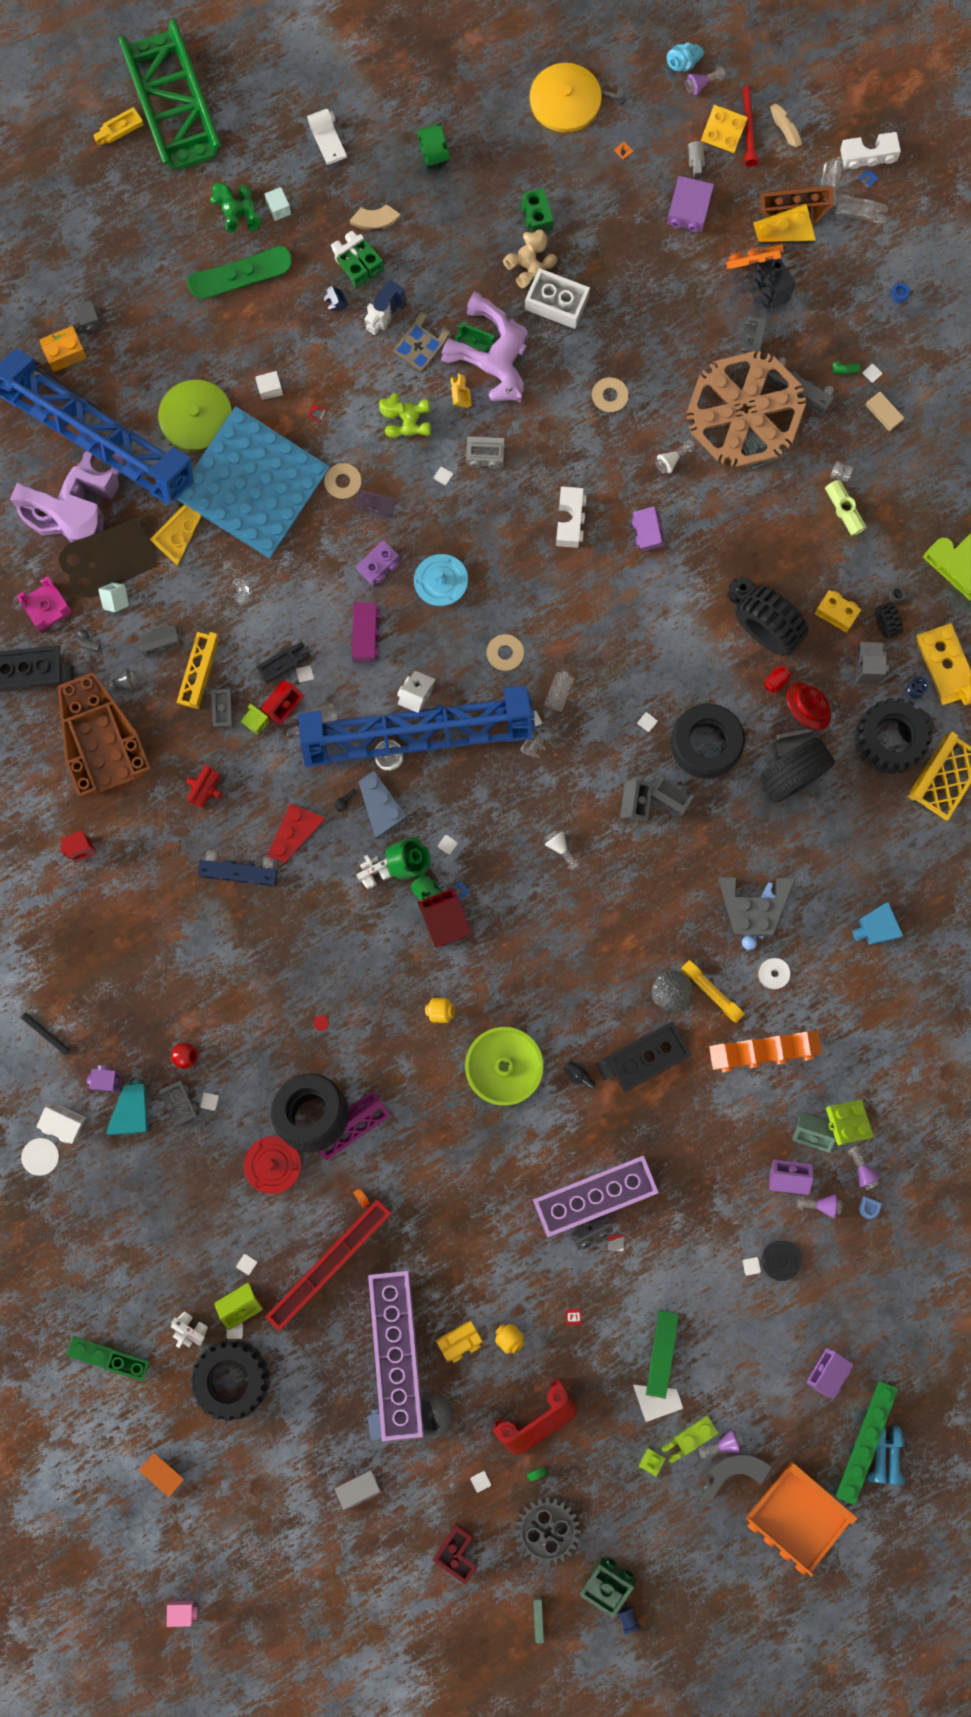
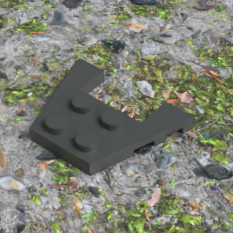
M719 877L720 887L735 936H774L784 907L790 897L791 889L795 884L794 878L776 879L775 898L736 897L737 878Z

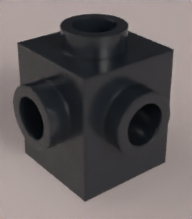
M743 576L738 580L735 578L728 586L730 589L727 596L732 603L738 605L755 585L749 578L745 579Z

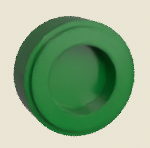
M541 1466L526 1474L529 1481H535L546 1476L548 1472L545 1466Z

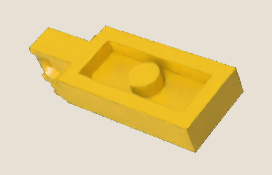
M133 107L103 123V127L94 134V138L99 146L107 142L111 143L144 124Z

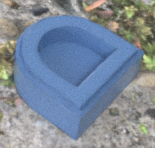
M863 1196L859 1205V1212L864 1218L873 1219L878 1216L883 1203Z

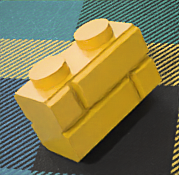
M469 1320L436 1339V1342L447 1362L452 1360L455 1363L463 1358L462 1354L469 1350L472 1353L481 1348L480 1343L483 1340L472 1320Z

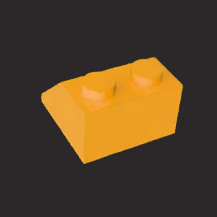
M73 326L39 339L53 372L87 359Z

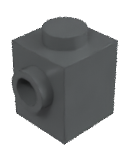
M91 300L74 306L77 314L74 317L78 328L82 327L84 333L94 332L101 328Z

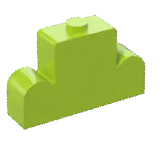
M971 534L955 549L953 548L952 541L948 538L938 539L926 551L923 558L971 601Z

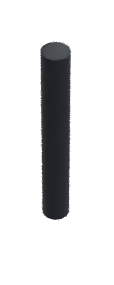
M23 1014L21 1019L60 1052L66 1055L70 1051L66 1045L29 1014Z

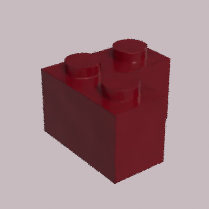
M456 1522L433 1555L432 1561L466 1585L478 1568V1563L463 1553L473 1538V1533Z

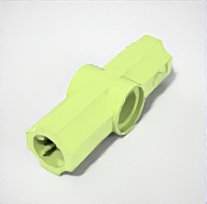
M836 480L826 486L825 490L836 507V514L843 520L851 536L864 531L867 527L856 509L855 501L849 497L842 482ZM846 505L850 510L846 511L842 506Z

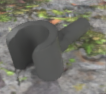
M619 89L617 93L601 90L602 95L614 98L618 104H621L626 99V92L623 89Z

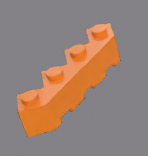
M818 1031L709 1046L713 1070L721 1069L722 1073L733 1071L734 1067L748 1066L749 1069L758 1068L760 1064L776 1062V1065L788 1063L787 1060L803 1058V1061L814 1060L815 1055L822 1054Z

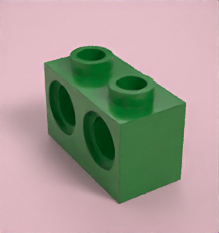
M544 188L523 193V201H520L522 212H526L527 215L525 217L527 228H530L532 233L539 229L543 231L553 229L554 220Z

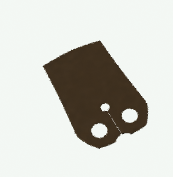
M137 518L69 543L58 558L62 571L70 575L69 585L75 595L82 597H95L99 595V588L112 582L120 584L158 566L150 540ZM70 554H75L79 557L77 565L71 566L67 563V557ZM91 562H94L96 564V568L91 569L89 567V564ZM85 577L89 579L90 586L87 589H81L78 586L80 578Z

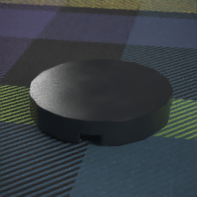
M775 1241L764 1249L761 1256V1264L764 1272L769 1277L777 1281H787L792 1279L800 1270L801 1256L793 1244L786 1241Z

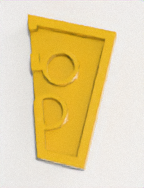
M806 204L753 222L759 242L816 241Z
M183 505L155 533L150 541L178 566L202 516L186 505Z

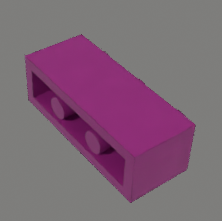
M354 602L353 662L376 663V657H379V645H376V638L380 639V627H377V620L381 618V610L377 609L376 603Z

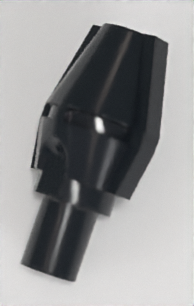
M572 1060L567 1063L564 1071L572 1082L577 1085L580 1083L585 1084L589 1089L595 1086V1083L589 1078V1071L585 1066Z

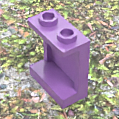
M678 176L667 224L675 228H686L692 232H702L714 184Z

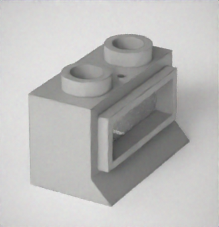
M467 437L466 465L472 468L488 466L489 468L497 469L503 467L504 438Z

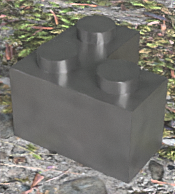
M860 642L857 646L856 683L879 684L885 678V675L889 673V662H886V649H883V643Z

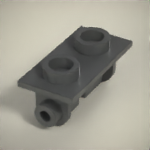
M606 1216L590 1222L589 1224L592 1228L590 1231L586 1225L573 1231L574 1234L571 1236L578 1250L590 1247L593 1242L598 1239H605L613 1232Z

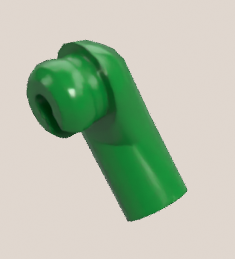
M836 361L832 364V371L835 374L859 373L861 370L859 363L842 365L841 361Z

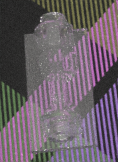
M557 671L544 706L562 712L574 677L569 676V673L566 671H562V673Z

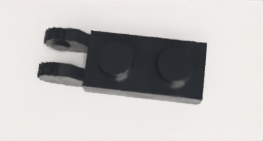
M303 642L291 648H286L256 667L266 684L310 658L309 652H305L296 658L293 656L294 653L305 647Z

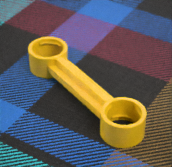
M690 960L680 968L733 1022L737 1023L745 1015Z

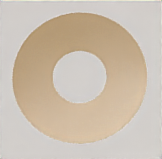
M604 378L593 387L592 399L599 409L606 412H615L623 408L627 403L628 390L619 379ZM607 388L615 389L617 391L616 400L612 402L606 401L603 398L604 390Z
M342 463L334 465L328 470L324 483L327 491L332 496L344 499L358 492L361 486V476L355 467ZM346 474L349 476L350 484L346 488H340L336 485L338 475Z
M499 635L493 638L487 647L488 661L499 670L508 671L516 668L524 657L522 643L512 635ZM503 645L511 647L513 651L512 657L507 660H503L498 656V649Z

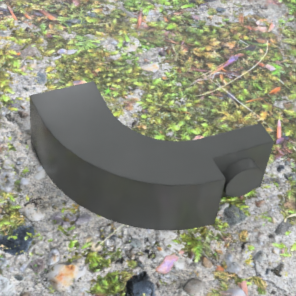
M732 1453L723 1456L715 1461L707 1470L713 1478H708L705 1482L703 1494L710 1500H713L723 1482L735 1474L747 1475L762 1484L772 1466L761 1458L748 1453Z

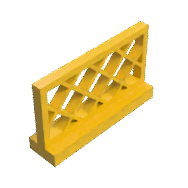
M953 731L943 736L907 795L908 798L918 801L946 821L949 820L971 784V767L968 756L971 755V746L957 738L958 735ZM955 744L962 747L963 755H954L953 747ZM964 757L966 768L957 769L955 758ZM951 759L953 770L945 772L943 764L945 760ZM967 770L968 779L965 782H960L958 771ZM954 772L956 783L948 785L946 774ZM942 775L944 786L935 788L934 778ZM957 785L959 794L957 797L951 798L949 787ZM945 788L947 799L938 801L936 790ZM927 791H932L934 802L929 803L923 799ZM948 802L949 810L946 814L940 810L939 803Z

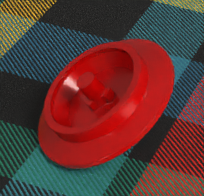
M796 682L788 688L786 696L788 706L794 717L810 729L823 730L827 728L831 722V710L825 695L818 688L807 683Z
M276 1136L265 1137L255 1142L249 1148L244 1160V1172L247 1180L255 1189L266 1194H278L288 1190L298 1179L301 1170V1159L298 1151L289 1146L281 1137Z

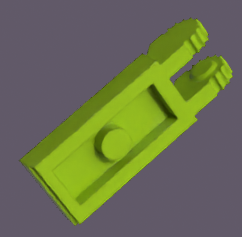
M706 1415L673 1437L674 1439L661 1449L663 1452L671 1450L676 1444L679 1445L681 1450L671 1455L668 1459L670 1463H673L719 1433Z

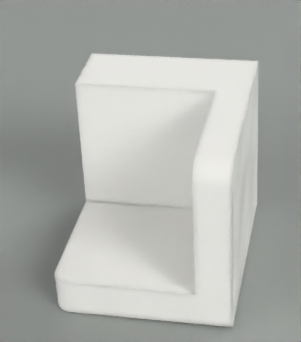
M277 371L255 377L261 400L283 395Z

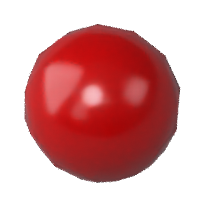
M178 1043L171 1051V1060L177 1068L188 1069L197 1062L198 1051L191 1043Z

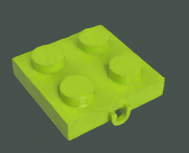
M862 1100L826 1107L830 1120L829 1129L833 1130L838 1146L874 1137Z

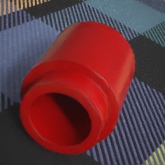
M784 666L775 668L764 680V688L771 694H777L790 681L791 673Z

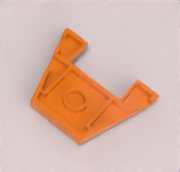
M783 243L763 249L759 247L753 248L745 254L741 252L733 253L726 261L727 269L746 266L755 262H765L773 258L774 260L782 258V252H784Z

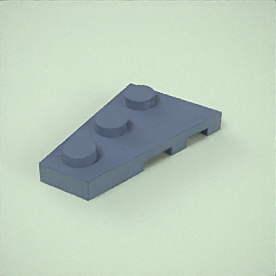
M375 771L358 781L375 839L407 818Z

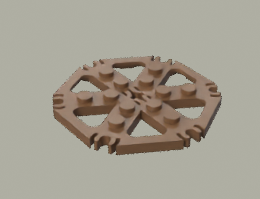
M756 351L713 361L718 368H715L713 364H709L712 372L706 373L703 370L702 373L705 378L699 375L686 413L687 421L695 422L693 425L688 426L690 434L718 463L720 458L722 465L725 464L727 459H730V466L732 468L734 466L740 468L779 458L778 455L782 456L783 452L780 450V447L785 446L789 450L790 445L787 441L793 446L806 407V398H798L799 394L804 393L800 382L774 356L772 361L770 354L767 355L765 360H762L760 351L757 353V358H755ZM748 362L750 369L744 387L741 390L725 374V368L730 365ZM770 370L778 371L789 384L785 390L761 395ZM705 386H710L726 403L704 410L698 408V402ZM747 405L748 408H751L748 410L747 414H745L744 411H741L744 409L743 406ZM793 409L795 413L787 432H781L766 416ZM731 424L724 445L721 448L714 447L703 434L704 430ZM749 429L767 446L765 452L749 456L742 454Z

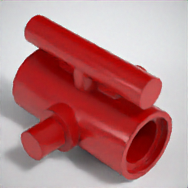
M205 765L198 778L188 777L186 783L191 785L192 789L187 797V801L203 809L209 797L214 796L219 799L222 796V792L217 790L215 786L221 774Z

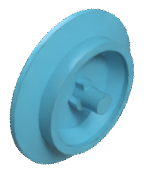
M437 554L426 558L420 563L414 575V586L417 594L423 601L434 606H447L455 603L463 596L468 585V574L464 565L457 558L446 554Z

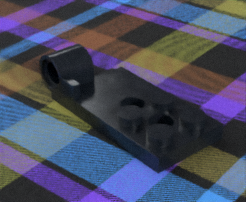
M60 645L0 651V690L44 685L46 687H58V685L74 680V666L61 664ZM28 664V665H29L28 670H27L26 672L22 673V672H21V667H22V665ZM10 665V672L3 674L4 667Z
M672 1021L611 1054L595 1065L604 1081L616 1076L624 1092H627L692 1055ZM661 1043L669 1045L670 1051L668 1053L661 1051ZM645 1052L652 1053V1062L645 1061Z

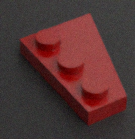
M290 804L267 856L286 864L326 818Z

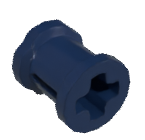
M634 1606L623 1608L617 1612L624 1626V1634L635 1632L641 1628L634 1615Z

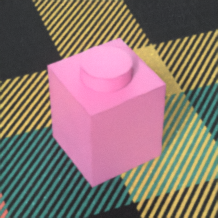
M170 1601L167 1605V1627L192 1626L195 1620L198 1619V1607H195V1601Z

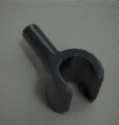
M355 789L343 798L336 800L335 807L338 812L347 808L345 802L357 792Z

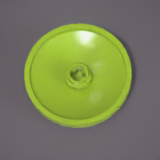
M188 380L177 384L165 394L159 406L158 420L164 436L172 445L188 452L206 451L231 414L232 408L226 394L215 384L204 380Z
M511 1027L493 1028L477 1037L470 1046L465 1060L466 1077L472 1090L484 1101L498 1106L515 1105L526 1100L537 1089L543 1075L542 1054L535 1041L521 1030Z

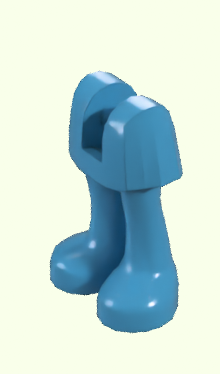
M892 1425L890 1440H886V1427L884 1426L876 1448L875 1469L867 1475L868 1482H887L888 1484L905 1485V1477L900 1472L899 1462L900 1447L904 1446L900 1426ZM886 1448H890L888 1477L886 1476Z

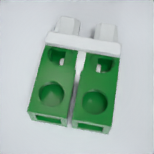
M350 231L345 236L348 243L342 245L340 241H336L331 247L336 262L350 278L353 286L358 288L368 281L369 277L372 278L383 271L384 265L383 260L364 240V237L361 234L357 235L355 232Z

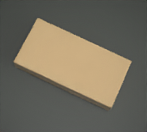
M881 392L877 393L865 404L889 432L904 420V417Z

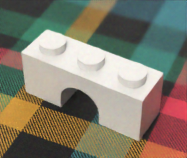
M897 132L879 134L875 143V149L866 148L862 143L861 137L843 140L840 151L844 169H857L867 165L871 167L880 163L891 164L897 161L901 152Z
M561 487L559 511L569 512L573 518L569 522H558L556 546L578 548L579 542H583V531L580 530V524H584L585 513H581L582 506H586V495H583V488Z

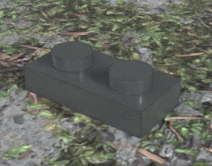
M231 689L211 690L213 728L233 727Z

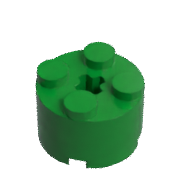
M441 123L417 130L426 166L451 160Z
M415 837L393 843L390 847L386 848L388 872L392 877L406 880L423 875L426 872V869L430 866L431 857L427 846H423L420 843L422 842L420 839Z

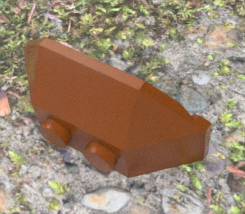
M804 186L775 189L760 193L761 213L766 217H770L806 204L811 223L815 225L834 205L833 186Z

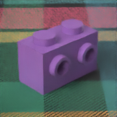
M653 506L633 512L632 524L638 534L636 536L637 546L644 551L666 546L659 509Z
M381 541L357 565V571L374 587L377 583L380 584L384 581L386 574L390 570L394 571L398 567L399 555L388 544Z
M98 1066L97 1069H91V1073L87 1077V1085H90L89 1089L119 1093L121 1091L122 1073L113 1071V1068L108 1066Z
M773 1159L769 1174V1189L772 1191L809 1195L813 1181L812 1164Z
M826 1348L806 1383L822 1395L834 1400L835 1396L839 1394L843 1382L850 1375L853 1364L838 1353Z

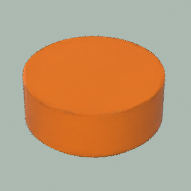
M358 1188L353 1192L364 1209L370 1205V1201L361 1189Z

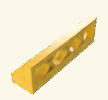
M197 632L177 704L195 709L200 708L219 643V637L216 633L210 632L207 635ZM200 638L207 639L205 649L203 650L198 646ZM202 655L200 666L196 668L193 663L194 659ZM197 673L195 684L191 686L188 681L189 676ZM192 690L190 701H183L184 694Z

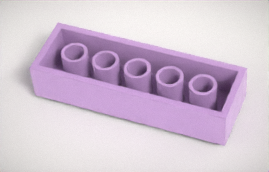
M641 1156L535 1198L533 1202L547 1237H550L659 1192L644 1156Z

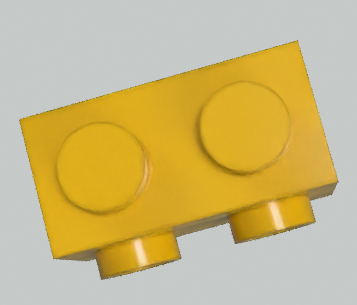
M829 590L815 614L847 633L861 609L858 608L856 603L843 599L842 595L838 592Z

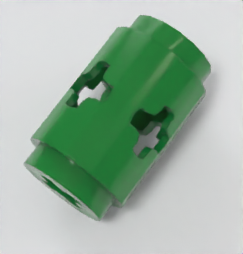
M425 874L420 875L410 885L413 889L412 892L420 900L443 892Z

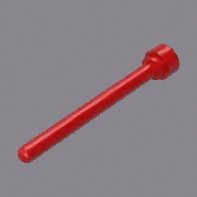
M745 85L743 88L745 116L748 118L746 121L747 152L744 156L745 166L754 167L759 164V155L754 148L751 90L749 85Z

